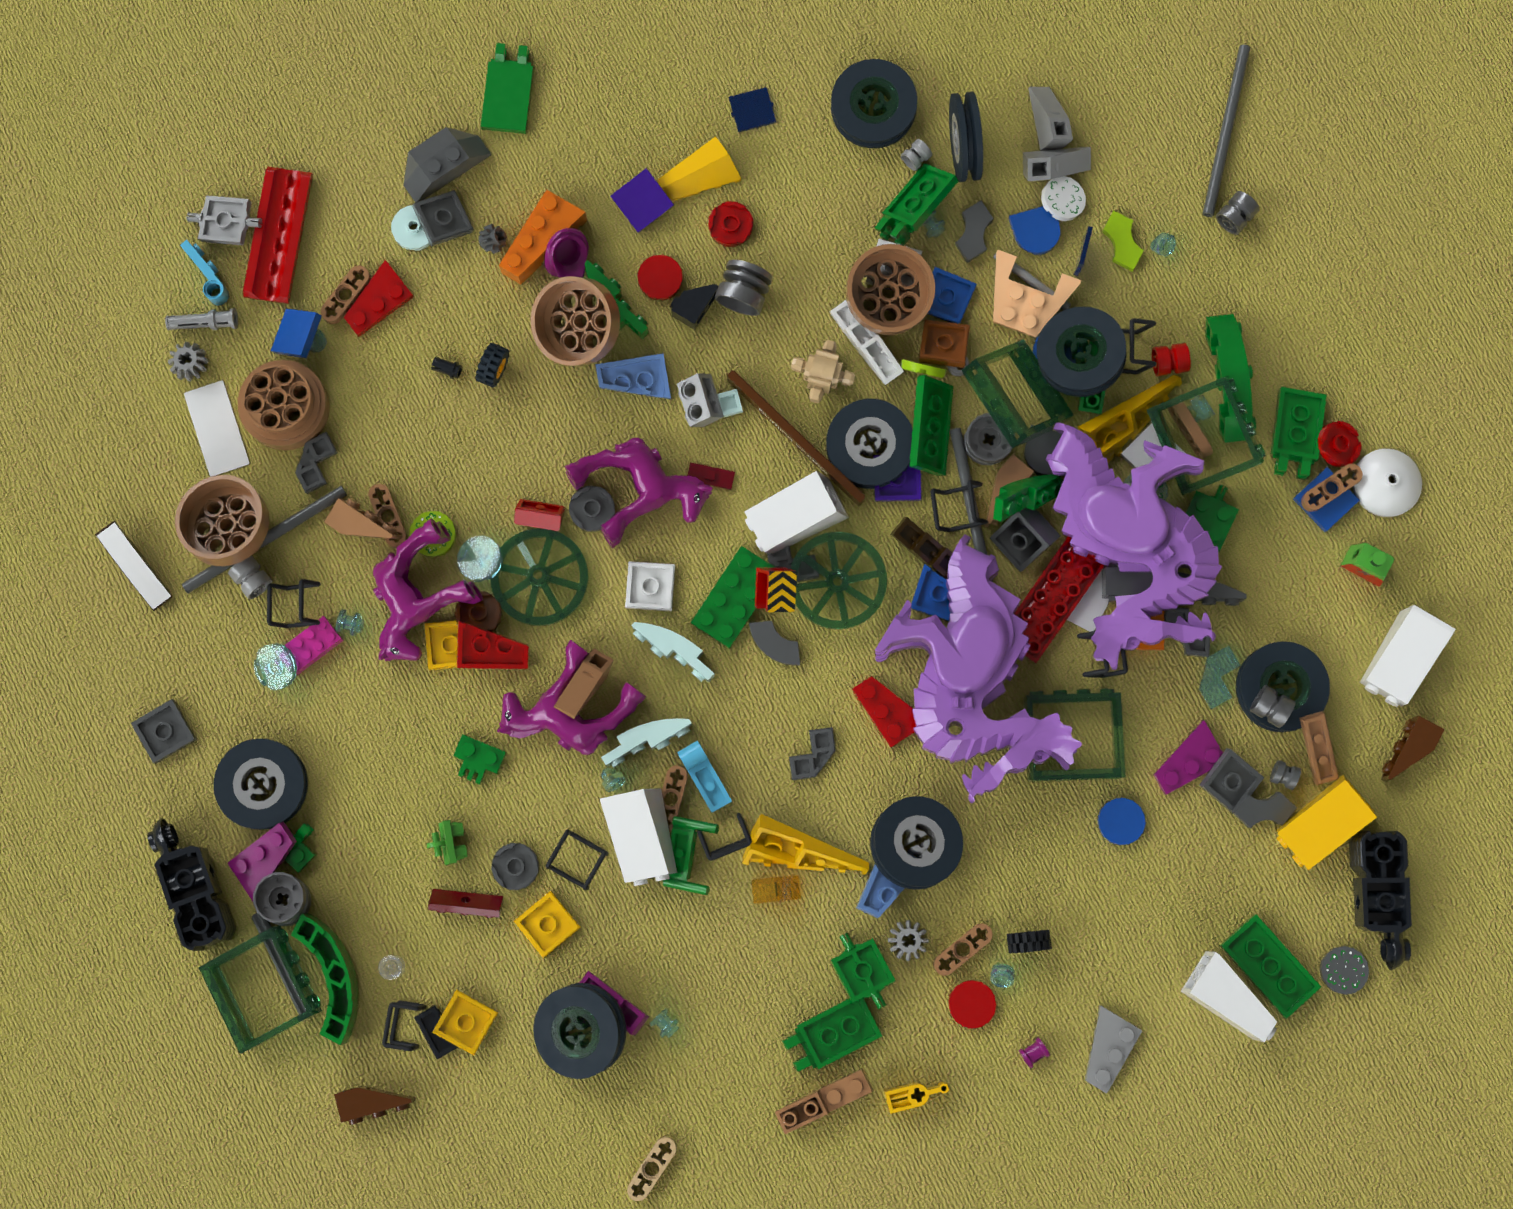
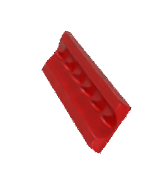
M269 166L266 168L257 218L262 219V227H255L243 287L244 298L289 304L313 173Z
M1069 536L1014 613L1028 623L1023 635L1029 638L1027 643L1031 646L1025 656L1034 663L1039 661L1105 566L1096 562L1093 555L1088 554L1087 557L1074 553L1073 547L1070 545L1072 538Z

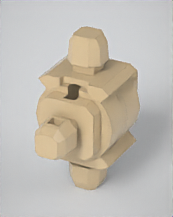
M827 340L822 350L817 349L815 355L809 354L808 361H804V358L795 357L792 360L791 369L798 373L804 372L803 380L808 381L807 388L811 389L809 395L811 402L819 403L824 393L829 394L830 388H837L838 382H842L841 385H853L855 374L848 370L842 371L843 363L838 362L839 355L835 354L837 347L835 341Z

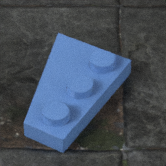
M664 353L595 364L600 389L671 400Z
M874 864L856 909L879 918L904 888L889 881Z

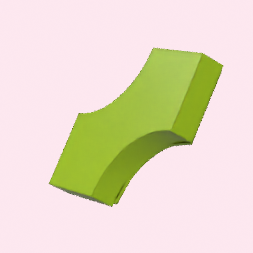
M1113 210L1102 233L1113 244L1114 256L1112 262L1133 272L1144 250L1133 240L1131 228L1134 220Z

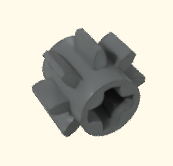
M493 224L484 226V230L479 232V244L485 252L492 251L495 254L502 251L501 248L506 246L507 235L500 226L494 227Z

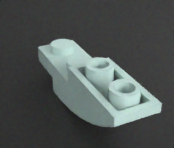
M634 622L631 625L635 630L632 634L642 643L645 640L652 645L650 650L659 658L665 656L668 659L674 652L676 654L674 658L682 666L688 664L693 669L691 673L701 682L705 679L709 683L715 676L714 672L699 660L703 655V650L685 637L666 628L648 623Z
M676 718L652 721L639 725L618 735L617 739L621 745L601 758L607 767L612 765L614 768L625 761L624 756L631 752L635 755L645 749L644 744L647 742L652 750L657 748L659 751L670 744L669 739L677 735L680 738L690 732L688 727L692 726V723L689 719Z

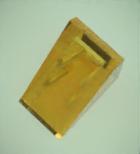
M798 875L751 880L754 904L801 899Z

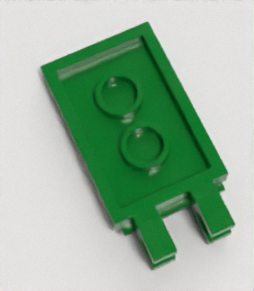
M496 43L495 59H491V62H488L481 129L526 134L534 67L531 66V62H528V46L519 45L518 61L506 60V44Z
M924 163L882 212L884 216L875 226L876 231L881 232L880 237L888 240L890 237L895 238L894 242L897 245L904 246L910 240V233L913 234L914 231L916 232L959 182L956 175Z
M1287 387L1279 389L1270 453L1273 454L1272 458H1276L1274 475L1283 476L1284 472H1287L1288 461L1299 462L1297 479L1306 480L1310 476L1311 465H1314V462H1317L1319 459L1318 436L1323 428L1326 394Z
M850 998L796 1025L797 1028L794 1029L796 1034L782 1040L786 1050L801 1043L807 1056L793 1062L796 1071L799 1072L811 1065L813 1069L816 1067L821 1069L882 1037V1034L865 1000L862 999L852 1004Z

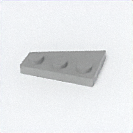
M1099 1005L1098 1019L1094 1030V1039L1089 1055L1085 1081L1108 1093L1142 1030Z

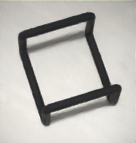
M1132 318L1130 320V329H1122L1123 333L1130 334V362L1146 365L1138 370L1123 369L1122 373L1137 375L1156 366L1155 361L1134 359V335L1155 326L1156 321ZM1134 323L1147 324L1134 330Z
M968 480L966 486L945 491L931 489L935 528L938 531L954 532L987 524L988 520L977 518L973 488L981 487L983 483ZM968 490L974 522L951 528L940 526L935 494L948 495Z
M301 579L298 585L291 586L269 583L267 586V624L281 628L319 625V620L303 618L304 588L319 587L321 585L320 582ZM272 588L282 590L299 589V620L301 622L290 624L272 622Z
M1095 631L1080 633L1077 635V638L1091 640ZM1121 649L1123 670L1108 672L1109 662L1103 659L1104 669L1084 672L1082 674L1083 677L1106 678L1126 674L1128 672L1126 651Z
M737 813V818L745 838L710 852L702 831L697 830L708 860L713 861L751 845L752 839L740 813Z
M567 829L550 856L546 868L584 890H588L589 884L605 856H608L609 853ZM568 835L601 853L585 884L551 865Z
M407 1001L390 1003L382 1045L386 1048L404 1051L418 1049V1044L396 1041L394 1038L400 1008L420 1011L426 1009V1005ZM393 1007H395L391 1034L389 1039L390 1043H387Z

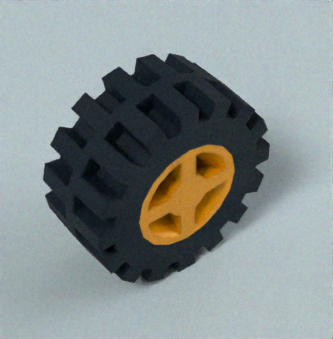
M490 343L478 364L475 376L476 381L493 388L496 387L506 369L510 351L500 345Z

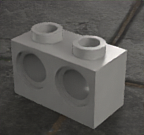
M697 373L677 383L679 398L682 401L685 418L689 427H704L724 418L711 374Z

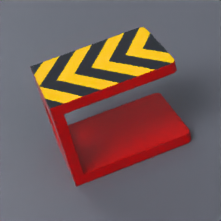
M785 567L756 568L755 608H766L767 612H794L797 571Z

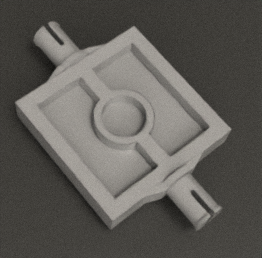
M206 196L201 213L188 212L186 217L188 222L199 223L198 239L201 242L244 246L248 227H262L261 218H250L252 202L249 199Z

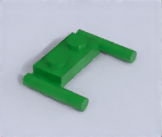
M674 816L672 820L671 843L677 873L669 874L670 879L663 880V886L708 895L710 892L709 886L688 882V879L691 878L697 838L695 830L717 834L719 825Z

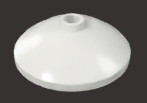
M1378 449L1370 452L1358 462L1357 465L1361 468L1363 476L1361 481L1354 485L1352 489L1354 495L1360 500L1359 504L1365 510L1380 517H1395L1407 512L1416 504L1422 491V477L1417 465L1409 456L1394 449ZM1389 476L1394 477L1395 483L1389 482Z

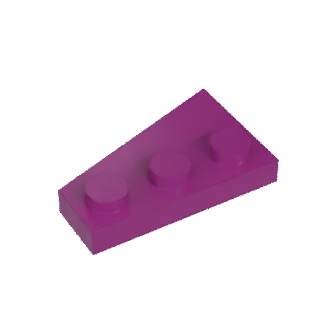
M1204 720L1197 725L1194 731L1153 774L1164 795L1209 772L1223 754Z
M284 822L277 824L228 862L231 870L252 901L257 884L263 877L276 871L297 842Z

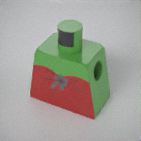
M1361 543L1350 546L1340 566L1380 587L1395 558L1368 543Z

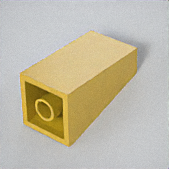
M1342 775L1277 829L1279 836L1276 839L1285 849L1289 847L1293 851L1294 855L1292 858L1300 867L1305 866L1309 870L1376 819L1377 816L1349 780Z

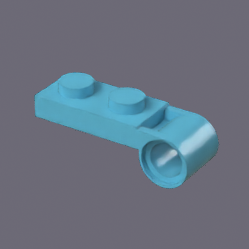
M188 240L184 241L180 246L208 279L203 286L204 295L214 305L225 304L229 298V292L216 275L219 270L210 260L207 263L204 261L202 256L205 253L196 243L192 246ZM221 289L217 296H211L213 290Z
M698 740L677 752L711 813L732 802Z

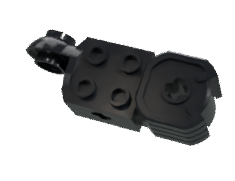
M164 818L159 819L155 823L153 830L147 833V838L153 852H160L161 855L154 866L168 908L175 911L173 922L181 945L192 951H204L205 946L216 945L223 940H231L235 934L236 925L229 904L217 898V895L222 894V890L208 848L188 846L177 849L179 838L174 826L168 824Z
M1359 831L1349 841L1350 867L1360 877L1353 878L1355 926L1363 931H1380L1384 933V939L1380 943V953L1388 969L1393 970L1401 966L1404 961H1409L1411 957L1410 942L1408 939H1403V932L1412 926L1410 878H1405V871L1409 866L1408 844L1406 838L1399 831L1370 833V831Z

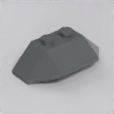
M445 127L408 152L403 186L415 203L422 201L491 156V153L478 135Z

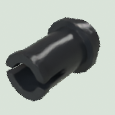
M436 356L432 362L431 370L449 375L450 379H458L462 372V366L459 365V362L455 361L452 363Z

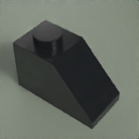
M712 284L683 291L680 297L676 296L670 305L672 317L696 330L714 302L719 286Z

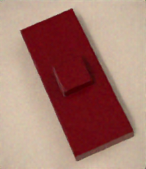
M690 462L687 476L698 478L704 482V485L731 490L735 472Z

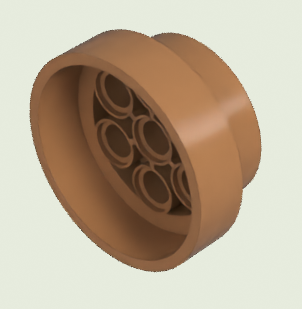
M884 244L871 248L858 258L848 275L845 288L847 305L853 317L863 327L874 333L896 335L907 332L923 320L933 304L935 280L931 268L920 254L906 246ZM883 265L889 266L892 269V274L889 276L883 275L880 267ZM904 275L911 277L912 285L905 286L901 282V277ZM863 278L871 279L873 287L865 288L861 280ZM890 288L894 293L893 298H885L882 294V289ZM910 298L914 302V307L912 309L905 308L903 299ZM867 300L872 301L875 309L873 311L865 310L863 302ZM892 311L895 314V320L887 321L884 318V312Z
M561 277L547 284L536 297L531 311V330L539 349L552 361L567 366L589 365L601 360L613 348L620 329L619 309L613 295L598 281L586 277ZM573 296L576 299V304L574 307L571 304V299ZM594 296H596L597 298V304L595 305V307L592 304V299ZM563 316L566 320L564 327L561 324V319ZM584 316L587 320L585 327L582 324V319ZM605 316L607 317L606 327L603 324V318ZM594 336H596L598 341L596 347L593 345ZM573 337L576 338V345H575V347L572 345V338H573Z
M276 360L259 366L249 374L239 391L238 413L242 424L258 442L272 449L294 450L303 447L306 442L322 432L329 417L330 402L325 386L313 371L295 361ZM285 374H291L288 382H281V378ZM262 380H268V385L263 389H259V383ZM307 390L304 398L297 399L299 391ZM278 396H284V401L281 404H274ZM255 402H261V407L256 411H252V405ZM300 412V417L296 421L290 420L292 413ZM271 418H277L276 425L268 427V421Z
M231 475L211 476L196 483L182 497L175 515V529L182 545L198 560L212 566H230L244 561L251 555L253 556L261 547L269 528V512L263 498L248 482ZM240 505H243L242 509L236 511ZM221 508L217 514H214L217 509ZM256 521L255 525L249 528V525ZM230 525H233L231 530L226 531ZM210 528V531L204 535V532ZM223 545V546H222V549H221L220 551L216 552V549H217L219 546Z

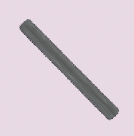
M255 913L252 916V920L301 1020L306 1021L312 1018L314 1011L270 922L263 919L258 913Z

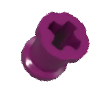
M1039 1037L1035 1039V1043L1026 1049L1018 1050L1030 1069L1034 1067V1063L1043 1057L1051 1056Z

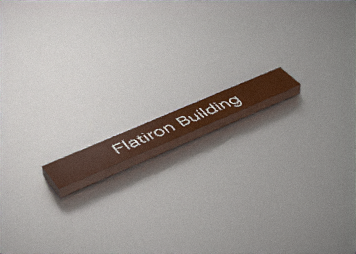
M732 370L727 375V381L858 507L865 501V495L738 373Z

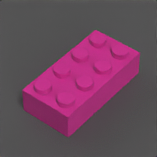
M325 616L319 619V625L309 626L281 647L285 652L280 651L279 656L289 669L292 667H289V665H293L295 669L294 675H299L344 641Z

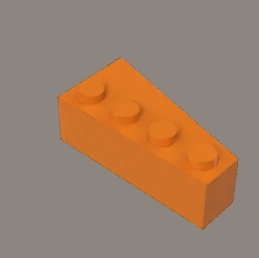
M546 189L500 262L499 268L501 273L522 284L542 265V262L545 260L547 244L551 237L561 229H578L580 226H583L588 221L586 212Z

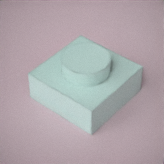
M737 389L717 394L724 417L743 413Z

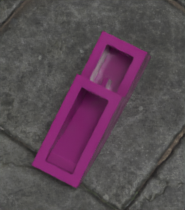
M590 971L579 982L596 985L607 991L617 1001L624 1014L626 1030L629 1034L635 1036L649 1018L646 1013Z

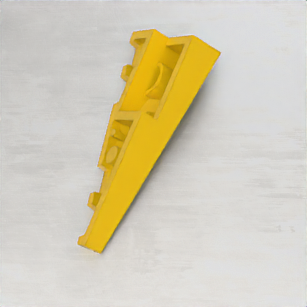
M715 136L656 181L670 200L675 201L699 194L704 190L720 188L728 183H737L741 181V177L730 155Z
M1173 375L1078 426V430L1092 438L1096 447H1100L1103 457L1107 458L1109 463L1114 456L1119 457L1123 452L1121 448L1129 439L1134 440L1156 414L1154 410L1160 403L1167 402L1169 399L1167 395L1175 386L1182 384L1181 377Z
M760 814L750 834L752 843L746 847L742 859V864L749 865L750 862H761L764 866L771 867L773 863L785 864L787 868L824 871V868L838 869L840 873H845L846 870L861 871L864 875L869 870V862L763 814Z

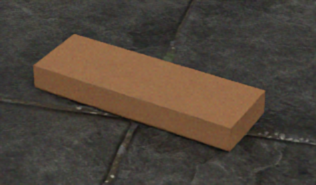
M1320 711L1300 717L1314 784L1320 785L1339 779L1325 713Z

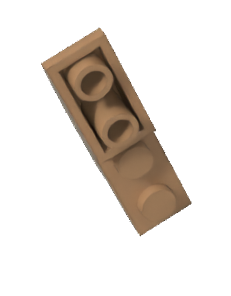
M862 1068L775 1111V1114L784 1133L787 1134L873 1092V1088Z

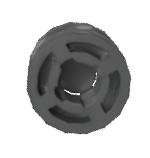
M1277 760L1270 775V782L1275 784L1281 783L1284 784L1285 788L1294 790L1301 775V768L1296 766L1289 767L1286 765V762Z

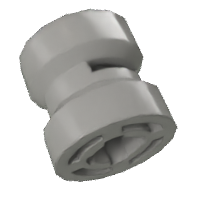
M920 139L913 142L912 147L909 150L906 149L901 154L903 162L913 171L918 170L921 167V163L927 161L932 156L930 148Z

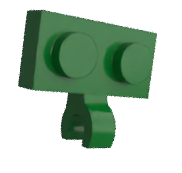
M304 823L296 834L290 830L297 842L285 858V861L298 873L316 856L304 843L314 831L308 823Z

